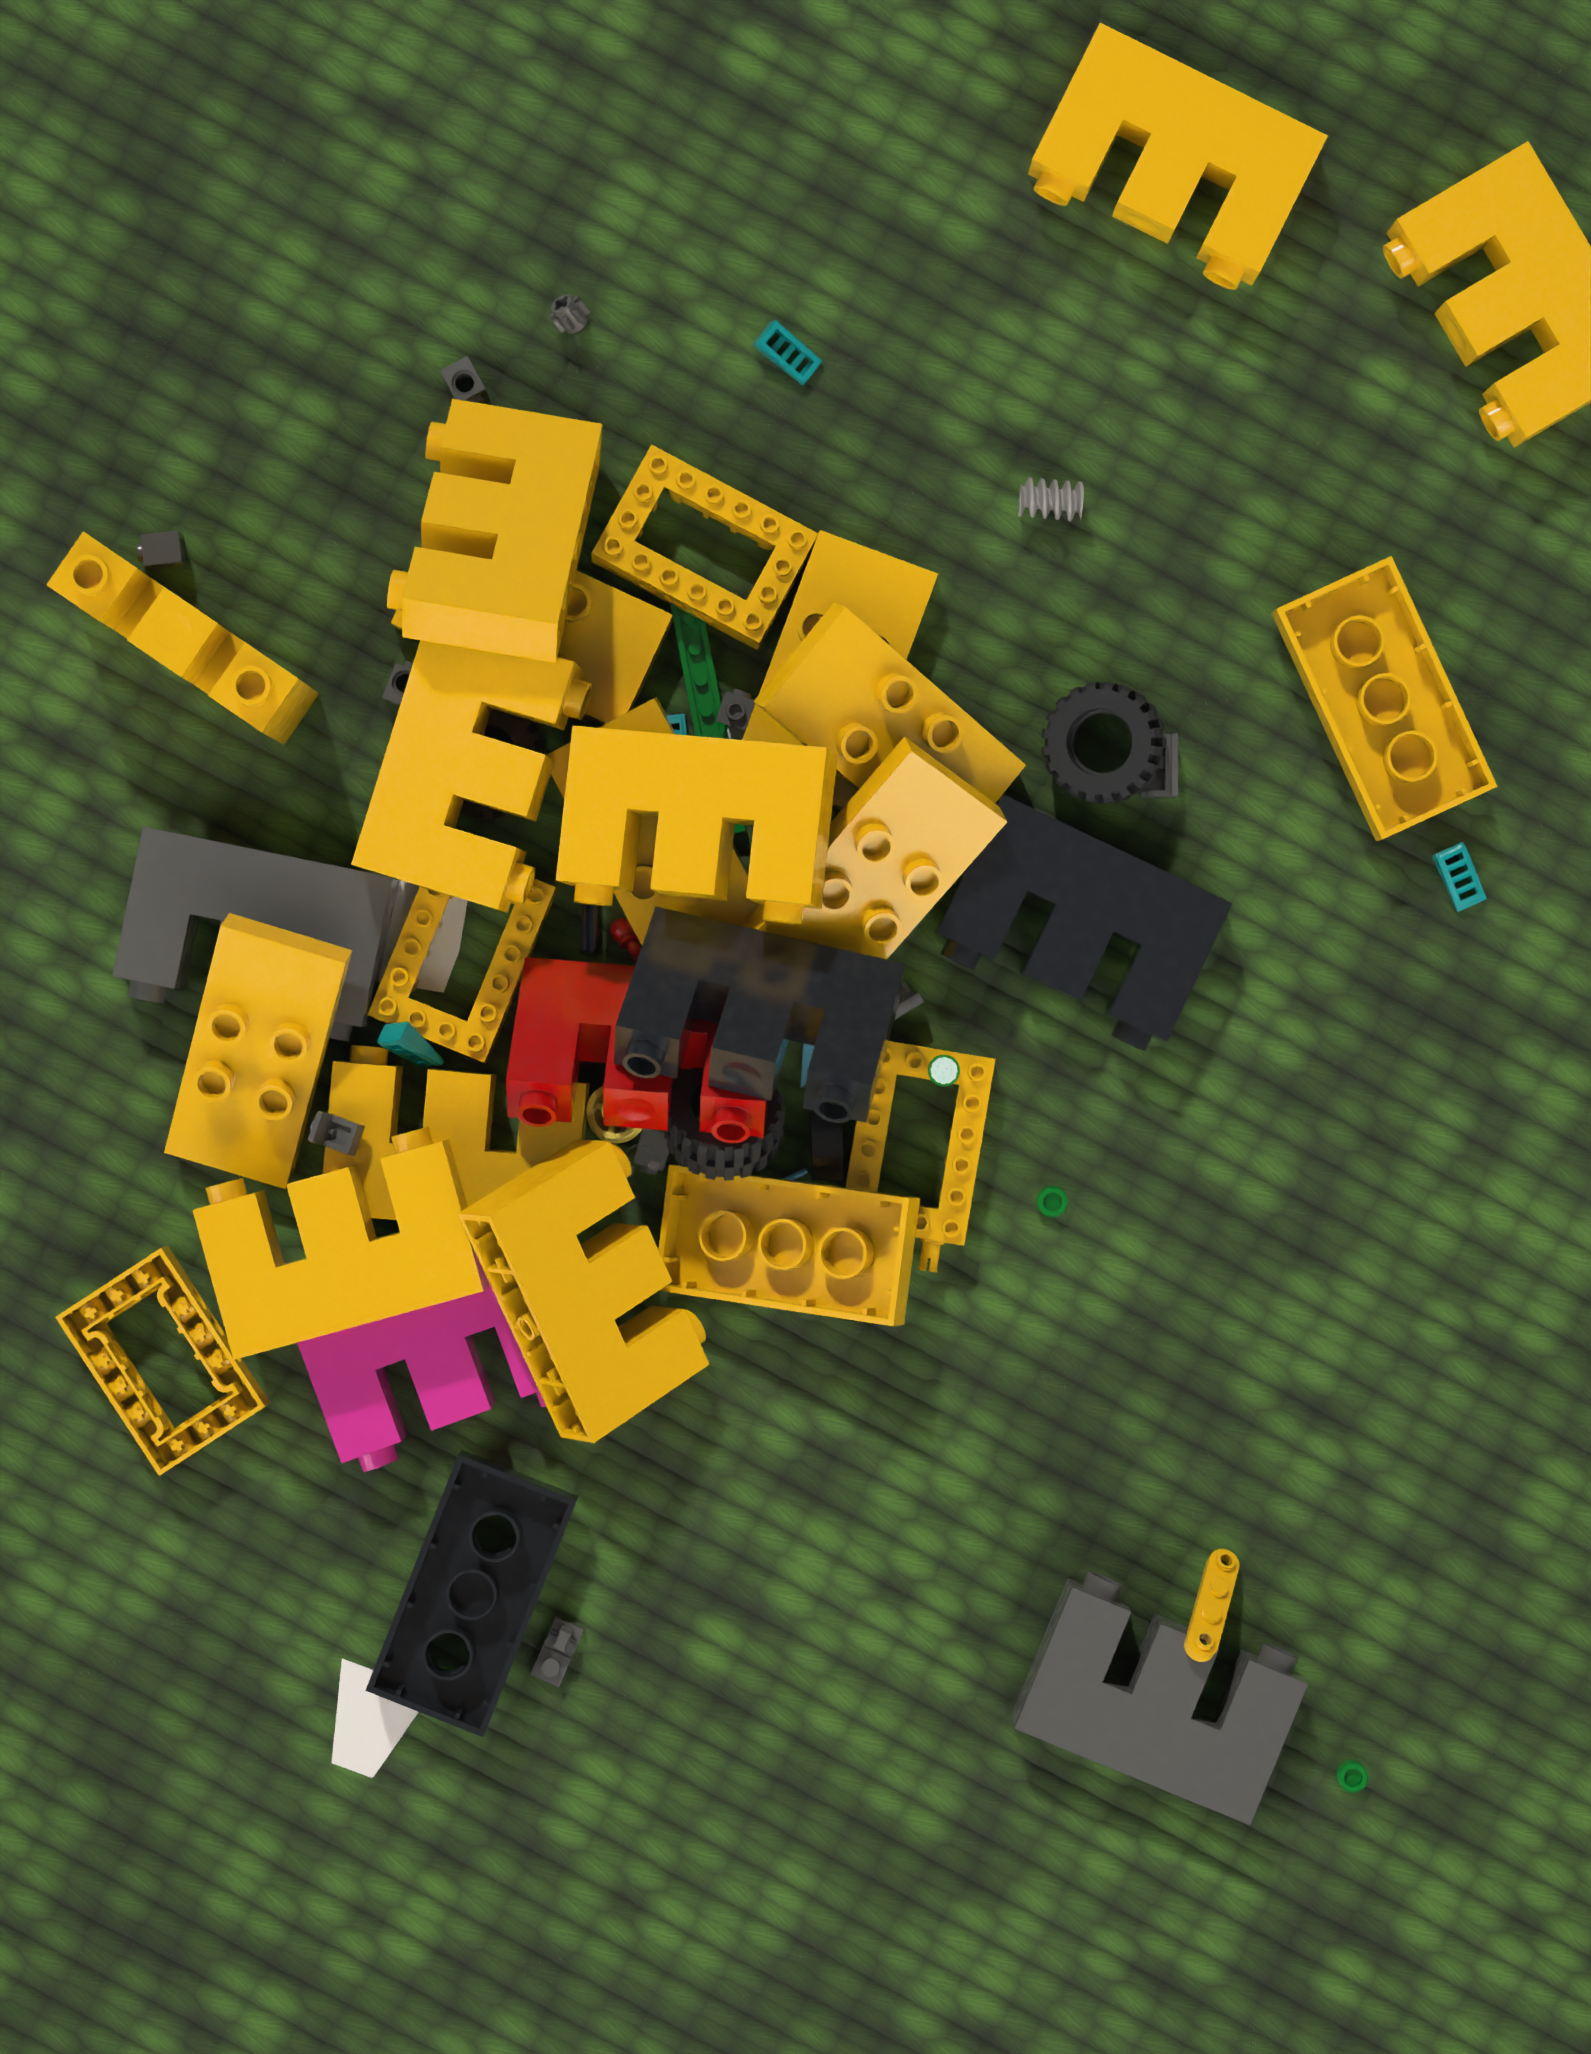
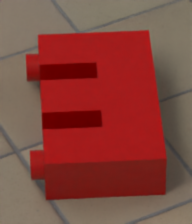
M525 957L506 1076L507 1112L509 1118H519L523 1123L533 1127L550 1126L555 1121L572 1123L580 1061L606 1063L603 1085V1117L605 1126L668 1131L674 1078L664 1075H658L654 1078H641L628 1072L624 1066L614 1064L616 1022L635 966ZM695 1019L680 1069H703L700 1096V1132L712 1133L716 1139L726 1143H740L747 1140L749 1136L764 1139L766 1099L708 1086L711 1047L719 1024Z

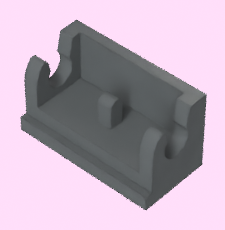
M1178 733L1163 734V737L1167 739V748H1163L1162 757H1165L1163 765L1158 767L1156 771L1157 776L1154 781L1149 782L1145 786V790L1140 793V799H1175L1178 797Z

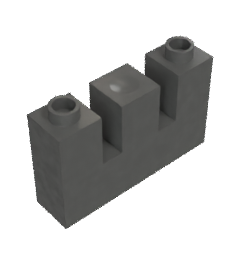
M143 827L112 976L130 980L128 997L165 1004L168 988L186 990L200 916L221 920V926L227 915L232 913L353 950L330 1034L332 1039L350 1042L353 1025L359 1027L370 1026L371 1016L367 1014L377 992L399 880L388 876Z
M1088 1571L1083 1584L1067 1578L1012 1712L1011 1719L1014 1729L1251 1825L1308 1686V1683L1301 1674L1294 1671L1298 1657L1280 1647L1265 1642L1258 1656L1241 1649L1214 1717H1208L1194 1710L1220 1647H1218L1213 1657L1206 1662L1193 1660L1188 1656L1184 1648L1188 1627L1154 1613L1126 1683L1108 1676L1106 1672L1131 1614L1126 1601L1118 1599L1123 1585L1093 1571ZM1200 1639L1202 1644L1207 1645L1205 1640Z

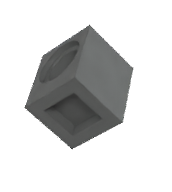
M468 356L440 370L455 399L481 404L484 402L483 397L488 395ZM469 378L474 381L473 388L469 392H460L457 388L458 383L462 379Z
M178 530L140 535L141 543L137 544L138 560L140 563L143 562L147 569L154 570L187 566L184 536Z
M405 661L404 666L395 663L382 696L385 701L400 706L404 693L399 691L398 684L403 677L410 675L412 662Z
M642 1129L633 1163L639 1164V1171L656 1175L658 1170H665L670 1151L667 1147V1139L664 1138V1131Z

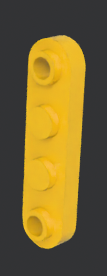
M1227 1549L1213 1551L1206 1561L1184 1641L1186 1653L1190 1658L1198 1662L1210 1660L1218 1650L1237 1579L1239 1560L1233 1552ZM1200 1639L1205 1640L1207 1645L1202 1644Z

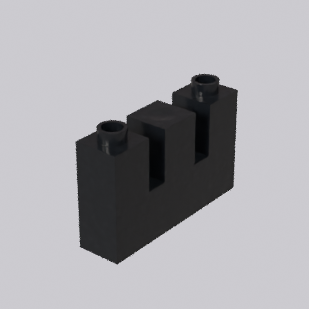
M1002 794L996 805L1000 807L1007 823L964 871L935 932L936 935L947 939L940 955L972 970H975L981 956L991 961L995 960L1018 909L1027 894L1052 907L1020 975L1075 1001H1080L1111 936L1122 939L1136 946L1105 1012V1015L1117 1020L1111 1036L1142 1051H1146L1152 1037L1159 1041H1168L1233 903Z
M655 906L616 1022L614 1064L624 1066L628 1072L641 1078H654L658 1075H664L677 1079L695 1019L719 1024L711 1047L708 1086L772 1100L789 1040L814 1046L807 1071L803 1108L815 1111L818 1116L829 1122L843 1123L852 1119L866 1123L900 1002L905 963Z

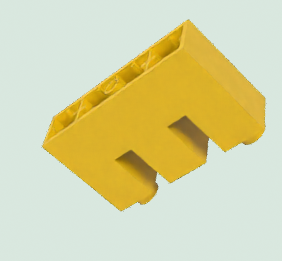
M1099 23L1032 158L1028 175L1038 179L1034 186V191L1050 202L1067 206L1071 197L1084 202L1118 135L1144 149L1116 204L1112 217L1167 244L1201 177L1229 190L1196 258L1207 263L1203 271L1206 278L1224 288L1236 290L1241 281L1252 286L1259 275L1328 135Z
M1529 141L1397 218L1387 232L1391 241L1383 245L1384 256L1396 276L1402 279L1411 274L1418 287L1481 249L1486 253L1496 271L1446 300L1434 314L1465 367L1475 363L1530 329L1543 349L1544 354L1498 380L1482 394L1487 404L1479 409V414L1486 430L1496 441H1500L1507 436L1513 448L1591 403V246Z
M452 399L446 424L431 422L428 430L425 458L427 460L439 461L440 472L433 473L421 520V547H414L409 571L393 570L389 582L387 608L402 611V637L556 663L600 468L603 424Z
M84 531L47 583L48 587L124 636L128 639L127 641L181 678L200 688L209 697L254 728L285 745L320 694Z
M420 640L351 865L508 913L512 901L525 904L535 877V867L523 864L527 852L517 847L455 829L464 800L531 821H537L555 761L545 754L484 736L491 710L494 709L565 730L568 717L582 720L589 704L592 683L580 680L583 669L575 662L557 657L556 663Z
M572 726L556 881L575 886L574 902L612 906L614 890L633 892L641 816L658 817L650 889L664 895L727 901L735 824L752 825L754 827L746 898L758 904H764L763 920L801 924L803 908L822 909L838 755L827 747Z
M351 1045L349 1061H333L328 1113L364 1125L365 1128L355 1156L347 1155L325 1146L323 1174L357 1165L371 1218L397 1220L380 1158L396 1154L391 1137L396 1136L398 1130L403 1066L387 1065L389 1050L384 1047ZM441 1069L428 1070L423 1128L429 1127L433 1143L449 1139L467 1207L576 1139L585 1140L586 1108L589 1100L590 1083L577 1082L572 1123L555 1121L550 1126L533 1127L519 1119L517 1150L504 1151L490 1149L497 1074Z
M429 1127L391 1137L396 1154L380 1158L399 1226L400 1232L379 1238L376 1237L357 1165L286 1184L306 1258L285 1263L265 1190L247 1194L243 1178L205 1188L210 1205L192 1211L233 1360L483 1292L489 1287L485 1272L458 1216L459 1212L467 1208L449 1139L433 1143Z
M576 1139L458 1213L560 1437L595 1443L709 1365L701 1343L706 1339L704 1327L700 1320L689 1310L651 1305L619 1327L615 1322V1319L673 1282L648 1226L613 1223L581 1245L576 1235L635 1198L627 1180V1177L632 1172L630 1161L624 1151L610 1141Z

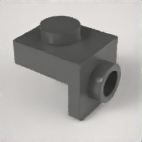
M734 689L733 693L725 691L717 722L743 731L746 730L755 706L754 700L751 699L752 695Z
M318 1111L311 1123L308 1141L355 1156L365 1126L335 1114Z

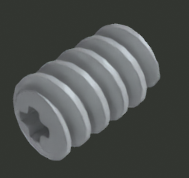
M1028 477L1024 486L1020 484L1018 517H1022L1025 508H1028L1031 518H1034L1037 510L1040 509L1043 519H1047L1052 510L1056 520H1059L1062 513L1066 512L1068 521H1072L1075 513L1079 514L1081 521L1084 500L1083 483L1078 481L1074 490H1072L1070 481L1066 480L1062 488L1059 489L1057 479H1053L1049 488H1047L1045 479L1040 478L1037 486L1034 487L1032 477Z

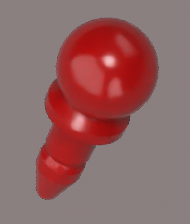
M619 918L611 925V936L614 940L620 942L619 946L621 949L628 950L635 963H637L641 947L638 944L639 939L627 918Z

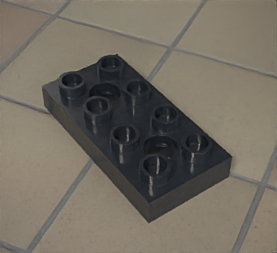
M461 1450L365 1691L484 1737L579 1496ZM493 1515H501L511 1522L516 1534L515 1545L499 1553L485 1550L480 1545L475 1533L479 1520L483 1521L485 1518ZM445 1633H453L460 1636L466 1642L468 1652H470L469 1662L455 1670H446L439 1667L431 1657V1652L429 1651L430 1641Z

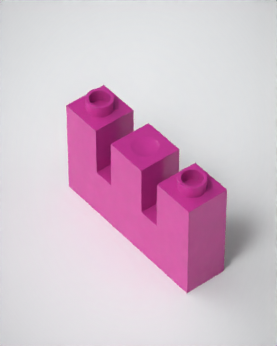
M489 1281V1287L483 1292L297 1342L341 1463L358 1458L363 1472H367L399 1459L394 1444L401 1442L408 1433L384 1370L385 1366L405 1359L431 1431L490 1410L495 1405L496 1400L472 1335L495 1327L520 1397L523 1398L536 1393L540 1406H546Z

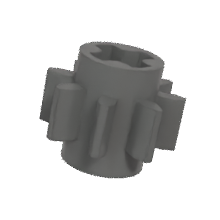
M565 294L558 297L552 303L551 310L553 313L549 315V318L560 333L567 330L568 333L574 334L586 326L587 318L585 315L589 314L590 311L579 295L572 298L570 295Z

